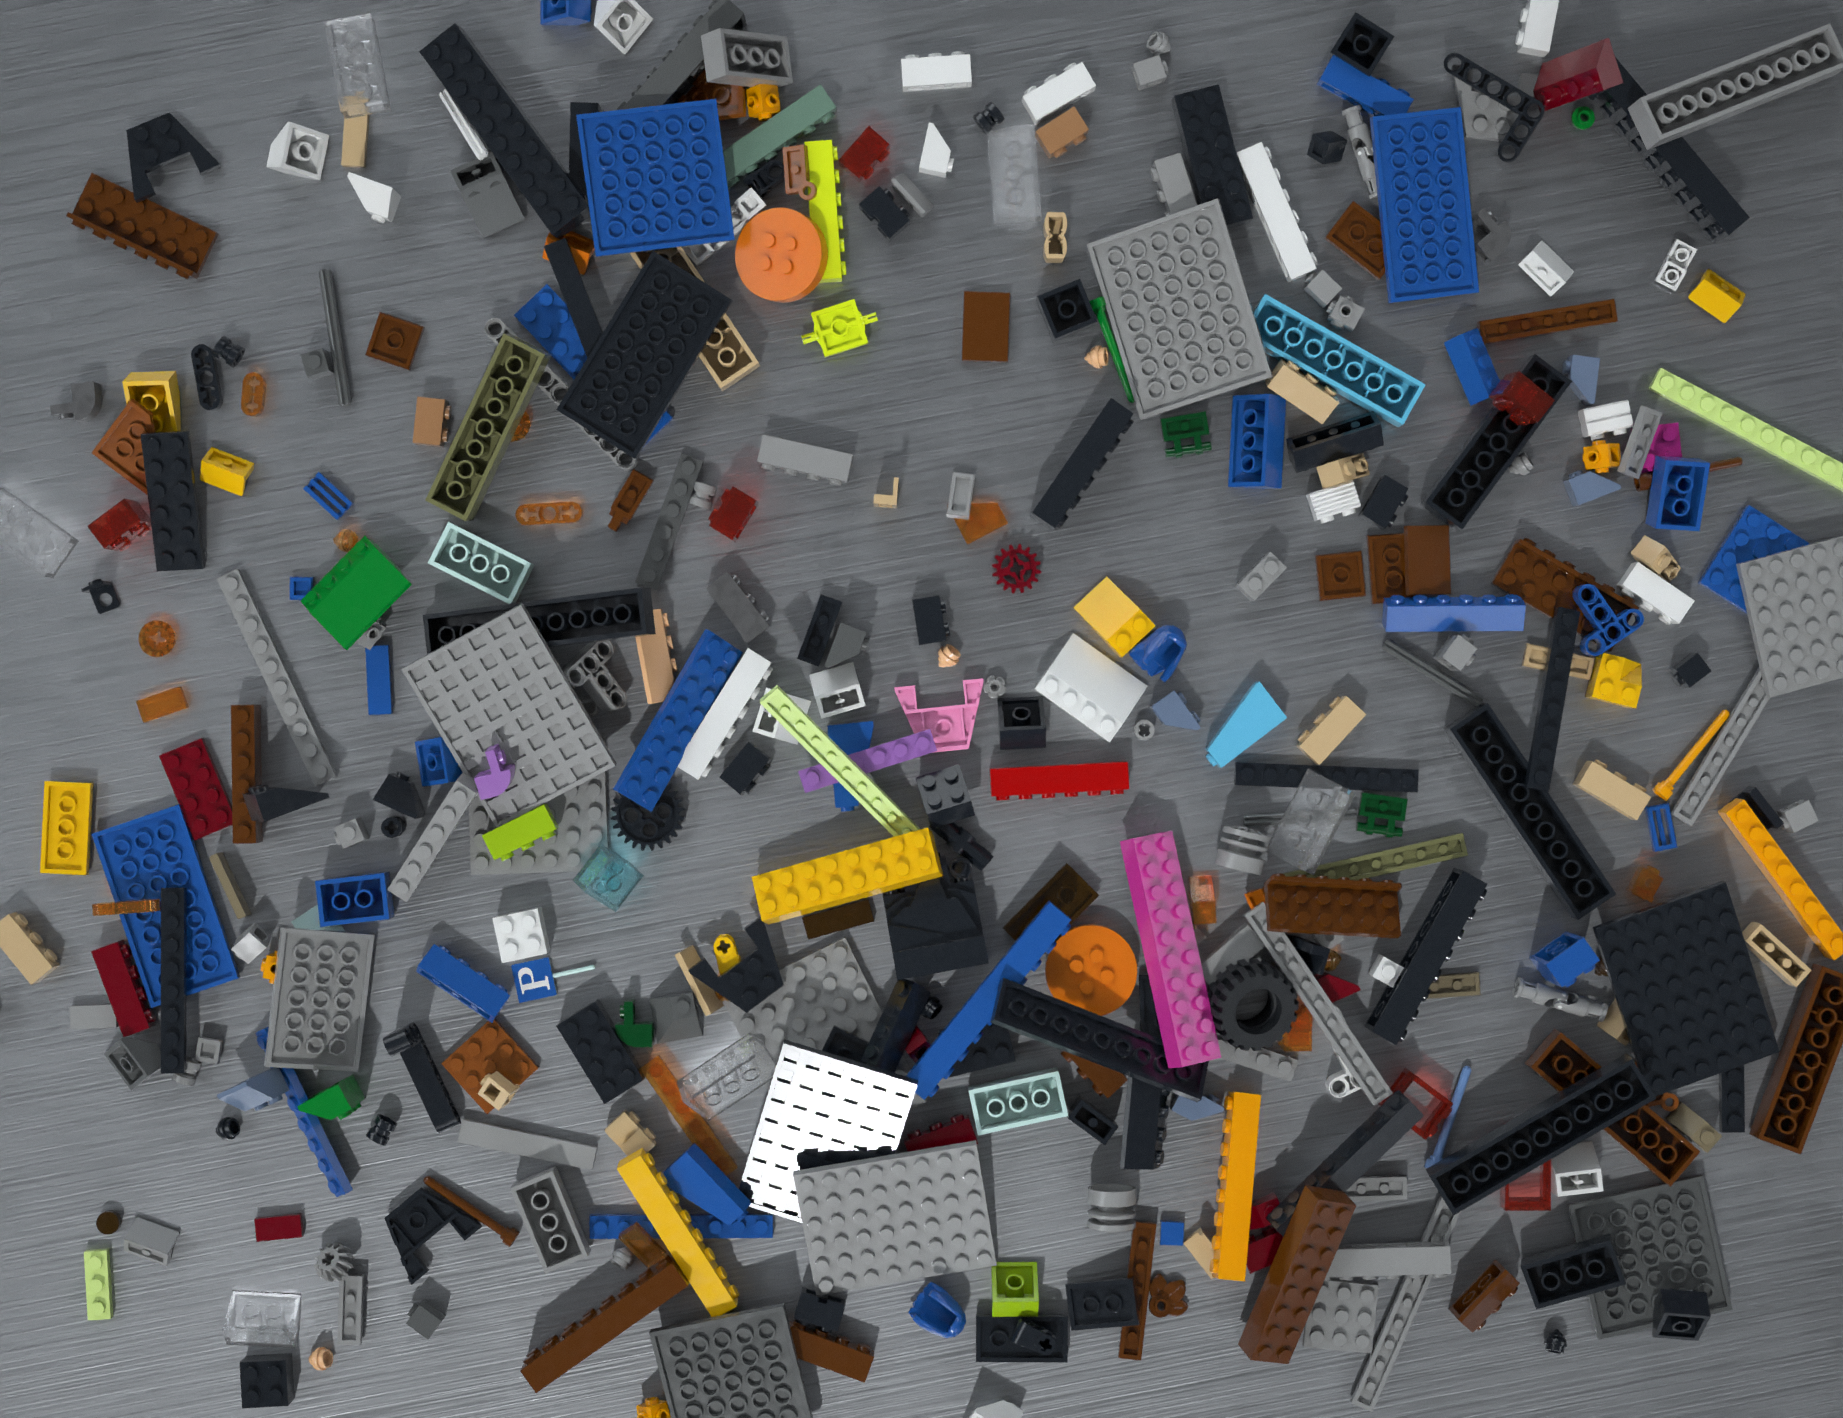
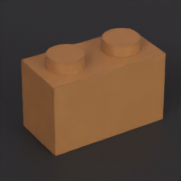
M1072 107L1036 130L1034 136L1049 159L1053 156L1059 158L1068 151L1066 148L1073 143L1077 146L1085 141L1089 128L1076 108Z
M417 397L413 433L414 444L444 448V443L449 440V429L446 428L447 419L450 420L452 407L448 406V401L445 399Z

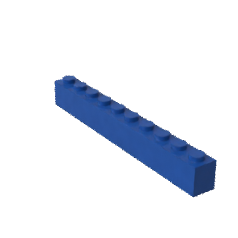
M1048 901L908 1072L906 1077L919 1080L915 1093L925 1100L927 1096L931 1098L940 1088L937 1085L942 1078L946 1080L954 1071L953 1064L957 1060L961 1062L969 1052L967 1047L971 1042L974 1044L978 1042L984 1034L981 1030L986 1024L989 1026L992 1024L990 1021L1000 980L1006 978L1024 985L1028 980L1025 976L1029 971L1034 972L1042 963L1040 960L1045 952L1049 954L1057 944L1055 939L1060 934L1064 936L1072 926L1069 924L1071 918L1053 903Z

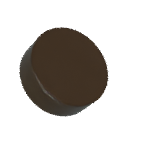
M107 1210L98 1216L96 1221L97 1229L106 1235L113 1234L121 1226V1217L117 1212Z

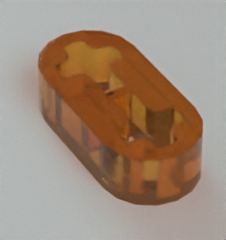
M248 373L244 377L242 385L241 409L246 415L251 417L261 415L265 406L266 380L258 373ZM254 377L260 382V385L255 386V393H253V386L249 385V382L253 381ZM254 396V403L258 404V408H254L253 412H251L247 405L252 403Z

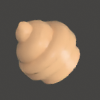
M1101 345L1095 346L1086 354L1084 359L1097 369L1107 366L1109 362L1108 349Z
M946 644L945 647L942 646L938 650L939 667L944 668L956 665L961 656L960 652L950 644Z
M318 1347L309 1356V1363L316 1370H326L333 1363V1353L330 1349Z

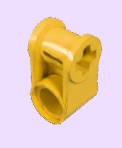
M726 933L719 935L713 947L721 975L738 963L741 957L738 954L734 938ZM722 940H724L726 944H730L728 945L727 950H724L723 947H719Z

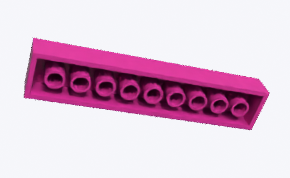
M1173 831L1120 841L1168 1068L1185 1067L1221 1058Z

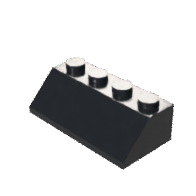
M1128 1076L1120 1169L1154 1170L1159 1168L1164 1161L1162 1144L1167 1134L1164 1122L1169 1112L1166 1101L1170 1092Z

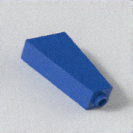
M874 721L827 726L828 736L847 755L870 748ZM840 782L833 784L835 807L841 808V812L854 811V806H859V801Z
M696 1143L690 1146L663 1171L667 1180V1187L727 1225L732 1224L735 1220L740 1222L749 1213L746 1209L752 1202Z

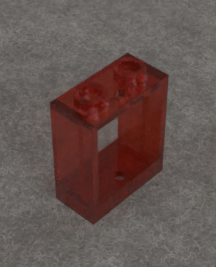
M1404 1068L1390 1087L1393 1094L1398 1089L1404 1094L1410 1084L1415 1081L1441 1101L1421 1128L1416 1125L1411 1128L1426 1140L1437 1132V1125L1442 1118L1446 1119L1450 1115L1453 1103L1410 1070ZM1388 1096L1386 1099H1384L1378 1104L1380 1106L1383 1105L1389 1099L1390 1096Z
M1551 1160L1540 1165V1197H1509V1184L1500 1188V1207L1505 1211H1551Z

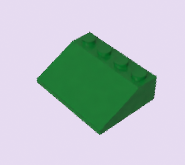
M364 536L306 594L301 602L345 650H348L412 583L382 548L367 536Z

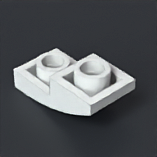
M1675 239L1660 267L1655 281L1676 291L1698 249Z

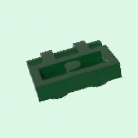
M1206 411L1160 419L1163 442L1173 441V448L1165 449L1166 458L1175 457L1177 459L1182 458L1183 455L1193 453L1201 455L1205 451L1212 450L1210 441L1203 443L1201 441V436L1210 434ZM1193 437L1194 444L1181 446L1180 439Z
M1361 792L1358 815L1367 816L1366 823H1356V831L1364 832L1366 835H1372L1373 833L1383 834L1388 838H1393V836L1402 837L1403 828L1395 827L1396 820L1405 821L1408 799ZM1375 818L1387 819L1386 826L1374 824Z

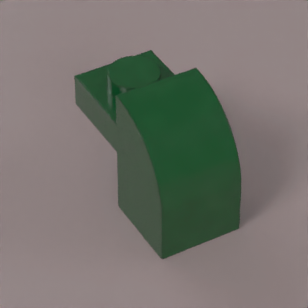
M626 999L624 1005H620V1019H624V1022H617L615 1024L618 1037L622 1042L632 1047H653V1021L636 1022L635 999Z

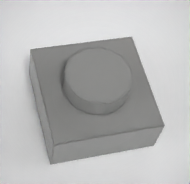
M199 1037L195 1061L220 1063L223 1040Z

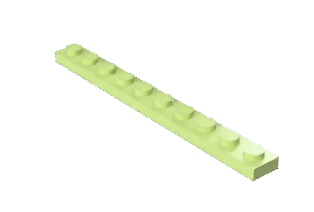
M1658 369L1648 388L1649 390L1843 492V463L1665 369Z
M778 685L760 699V704L894 837L920 830Z

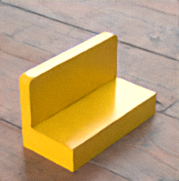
M1708 268L1702 275L1700 283L1689 294L1688 298L1721 322L1726 323L1741 307L1746 294Z
M211 447L201 460L200 480L242 496L245 492L246 480L254 470V463Z

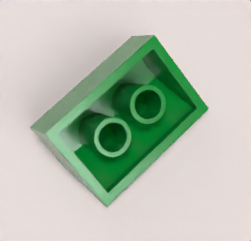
M352 1074L313 1095L297 1106V1108L301 1112L332 1120L338 1117L339 1120H342L362 1106L360 1102L366 1097Z

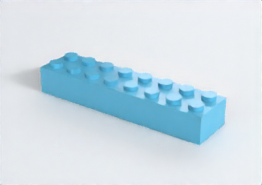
M1266 294L1263 295L1254 310L1265 352L1279 361L1281 358L1287 362L1289 360L1300 367L1299 370L1304 374L1310 373L1319 380L1318 383L1323 386H1330L1339 395L1370 412L1374 411L1378 417L1396 427H1400L1405 423L1426 384Z

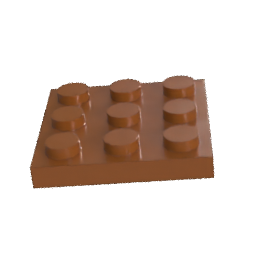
M496 1019L493 1023L490 1021L486 1022L441 1063L486 1114L490 1113L495 1107L483 1099L478 1092L482 1088L481 1081L488 1073L492 1075L498 1071L514 1085H520L539 1068L534 1060Z

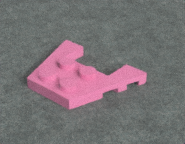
M983 678L963 680L965 704L917 709L915 685L894 687L913 733L930 729L937 749L935 752L969 749L984 683Z

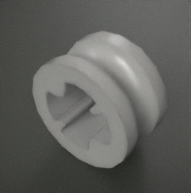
M1141 719L1134 725V733L1137 738L1148 740L1154 735L1155 728L1151 721ZM1145 723L1150 725L1148 728L1150 733L1145 736V733L1141 736L1139 734V725L1143 724L1145 726Z

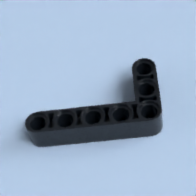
M1451 53L1447 55L1444 60V68L1450 75L1518 114V117L1498 148V156L1503 162L1511 163L1515 161L1545 114L1543 104L1461 54ZM1452 58L1461 60L1459 69H1449L1448 63ZM1475 69L1481 72L1480 79L1477 82L1469 81V72ZM1493 81L1501 84V89L1496 94L1488 92V85ZM1512 93H1518L1521 96V101L1516 106H1512L1507 102L1508 96ZM1531 105H1538L1541 108V113L1539 116L1532 118L1527 114L1528 108ZM1519 125H1524L1528 128V133L1524 138L1515 136V129ZM1511 145L1515 148L1514 156L1508 159L1502 156L1503 148Z
M412 1022L385 1036L383 1043L388 1054L393 1057L400 1053L436 1131L440 1134L461 1124L457 1109L418 1026Z

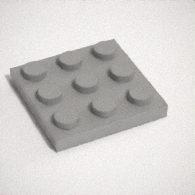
M1338 1279L1324 1281L1305 1324L1302 1345L1310 1348L1372 1353L1379 1285L1377 1283Z

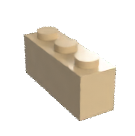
M1281 358L1272 370L1273 377L1265 380L1267 387L1323 424L1339 404L1336 396L1337 392L1328 385L1325 387L1318 383L1319 380L1310 373L1304 374L1299 370L1300 367L1289 360L1287 362Z
M1337 696L1329 704L1331 709L1325 715L1321 713L1313 721L1315 726L1310 731L1305 730L1297 739L1299 743L1296 746L1316 765H1320L1366 716L1347 696H1342L1341 698Z
M1595 759L1594 762L1586 761L1573 785L1629 819L1638 820L1651 796L1645 793L1647 790L1636 783L1634 785L1626 782L1627 777L1615 771L1614 774L1606 770L1608 766Z
M17 912L10 913L0 921V948L31 985L39 983L60 966L56 961L58 958L55 953L50 949H46L42 944L43 939L41 936L28 927V921L22 914Z
M1751 922L1742 932L1746 947L1786 984L1797 987L1812 971L1762 924Z

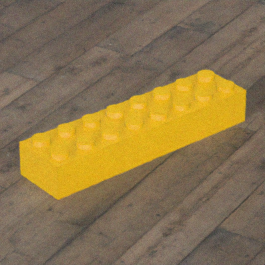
M927 827L752 876L761 920L769 925L942 877L943 872L933 832Z

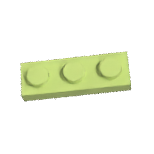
M109 1249L84 1251L88 1320L113 1318Z

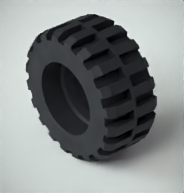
M1250 958L1249 962H1247L1245 959L1237 961L1236 965L1232 963L1227 965V970L1223 973L1220 971L1216 975L1218 979L1215 982L1212 981L1209 986L1211 993H1208L1215 1029L1230 1045L1248 1051L1250 1048L1253 1051H1259L1263 1046L1267 1049L1273 1046V1042L1276 1040L1280 1042L1284 1038L1283 1034L1285 1032L1289 1033L1292 1029L1291 1023L1295 1022L1297 1018L1295 1010L1299 1009V1002L1296 1000L1298 995L1291 981L1275 965L1266 960L1259 961L1257 958ZM1256 989L1268 990L1267 1004L1257 1016L1247 1020L1236 1019V1008L1244 995Z

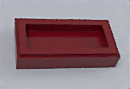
M302 1213L256 1217L254 1219L256 1242L304 1236Z

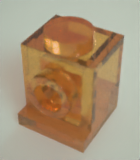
M1650 865L1646 868L1638 866L1626 890L1644 901L1652 903L1653 897L1664 878L1659 876V870ZM1647 879H1650L1651 882H1650L1649 886L1647 887V886L1645 885V881H1646Z

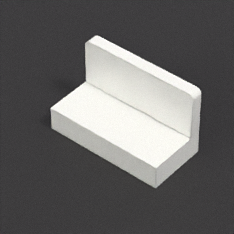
M1540 241L1518 264L1550 297L1574 273L1543 241Z

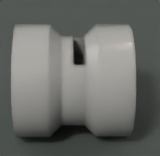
M695 482L694 490L696 493L690 498L689 504L711 510V496L716 494L717 488Z
M186 1056V1073H173L172 1080L180 1084L193 1086L196 1081L195 1074L200 1070L202 1063Z

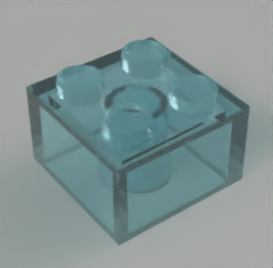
M600 844L573 881L583 892L616 912L644 875L633 864Z

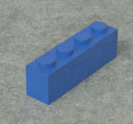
M1334 55L1329 60L1316 84L1355 106L1361 105L1362 110L1373 116L1407 113L1414 100L1409 97L1410 94L1403 89L1396 90L1389 86L1390 83L1383 78L1376 79L1371 75L1368 77Z
M433 944L419 963L416 972L493 1023L509 1000L510 995L507 989L499 984L494 985L488 981L489 978L480 971L475 972L469 968L470 965L461 958L457 960L451 956V952L444 946L440 945L438 947Z

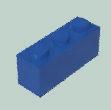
M1478 328L1444 342L1470 406L1504 392Z

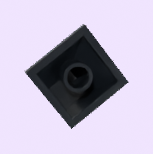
M399 771L396 774H388L373 800L414 819L422 818L425 815L414 782L409 780L410 776Z

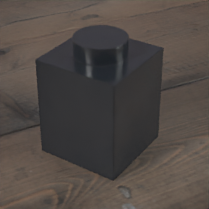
M1691 653L1673 666L1670 671L1673 674L1671 678L1676 685L1690 688L1709 674L1711 669L1698 653Z

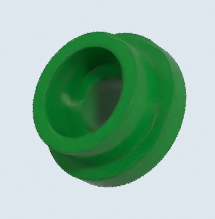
M1578 107L1572 113V124L1577 129L1586 130L1593 125L1595 114L1589 107ZM1585 114L1587 121H1582L1580 115Z

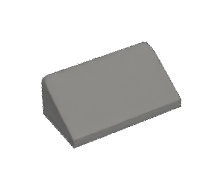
M900 174L892 179V187L920 217L923 218L934 208L930 200L905 174Z

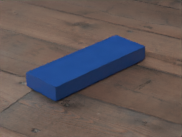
M390 645L373 646L370 650L365 648L368 714H393Z

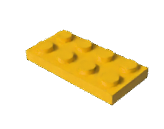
M44 781L40 873L89 875L93 783Z

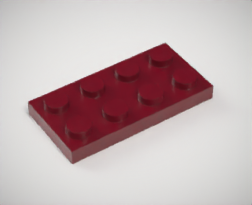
M204 738L159 755L194 840L233 825L232 805Z

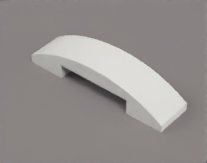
M752 187L739 197L731 207L734 237L742 231L744 226L767 206ZM729 241L684 246L682 248L698 266Z

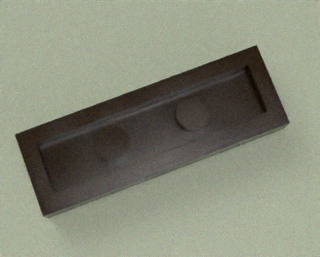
M868 899L802 917L808 940L874 922Z

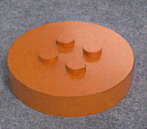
M771 208L754 216L742 229L735 249L736 268L744 285L755 295L779 303L799 300L813 291L824 275L828 260L826 240L819 226L808 216L788 208Z
M1082 924L1070 928L1064 936L1060 935L1055 940L1057 944L1047 954L1045 960V979L1054 998L1100 1016L1117 1010L1127 1001L1136 984L1137 963L1131 947L1120 934L1106 926Z

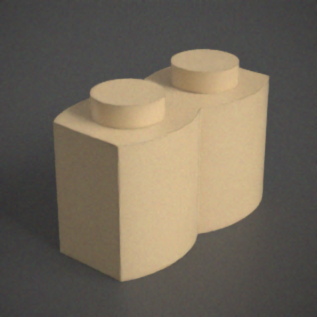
M1048 212L1046 214L1043 224V234L1046 239L1043 246V258L1046 263H1062L1065 258L1067 242L1064 235L1067 230V218L1064 212Z
M626 1109L604 1130L627 1156L641 1148L648 1153L657 1143L654 1140L656 1135L648 1127L644 1129L639 1124L641 1119L634 1111L628 1112Z

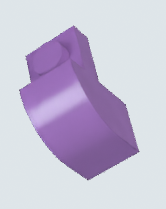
M499 744L489 746L485 751L490 769L479 772L474 778L481 800L502 794L515 776V764L505 766L507 762L504 750L500 749Z

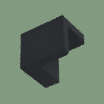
M1333 131L1314 133L1307 155L1323 165L1339 162L1342 160L1347 139Z

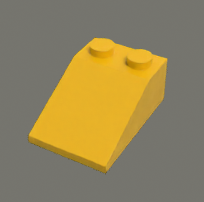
M176 371L130 372L122 381L126 404L131 399H134L152 412L156 432L181 431L180 391Z
M1107 576L1073 607L1120 658L1156 626Z

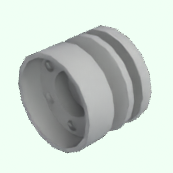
M1224 826L1223 832L1232 834V838L1221 837L1220 840L1230 846L1229 849H1218L1215 864L1262 875L1265 860L1257 857L1256 853L1268 852V848L1258 846L1259 841L1270 843L1271 837L1266 836L1259 830L1243 826Z
M1116 1183L1088 1186V1203L1098 1206V1208L1088 1210V1216L1092 1217L1088 1220V1228L1110 1233L1129 1231L1136 1228V1221L1131 1219L1136 1217V1212L1126 1208L1136 1204V1187Z

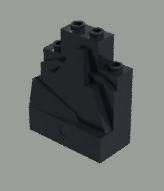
M938 852L943 872L942 877L904 887L905 891H900L899 888L883 894L897 980L989 964L973 878L968 879L967 877L962 880L954 878V882H950L945 855L941 856L940 852Z

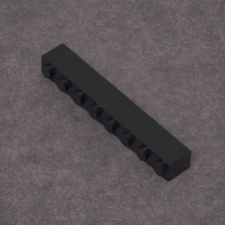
M1398 1089L1265 1218L1284 1236L1305 1185L1341 1190L1345 1193L1424 1115Z

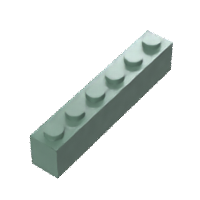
M821 84L723 150L729 189L736 186L740 182V178L745 174L749 175L758 170L759 165L764 161L768 163L774 160L783 147L794 146L798 138L803 135L805 137L811 135L816 130L815 127L822 122L826 124L835 117L834 114L837 112L836 106Z

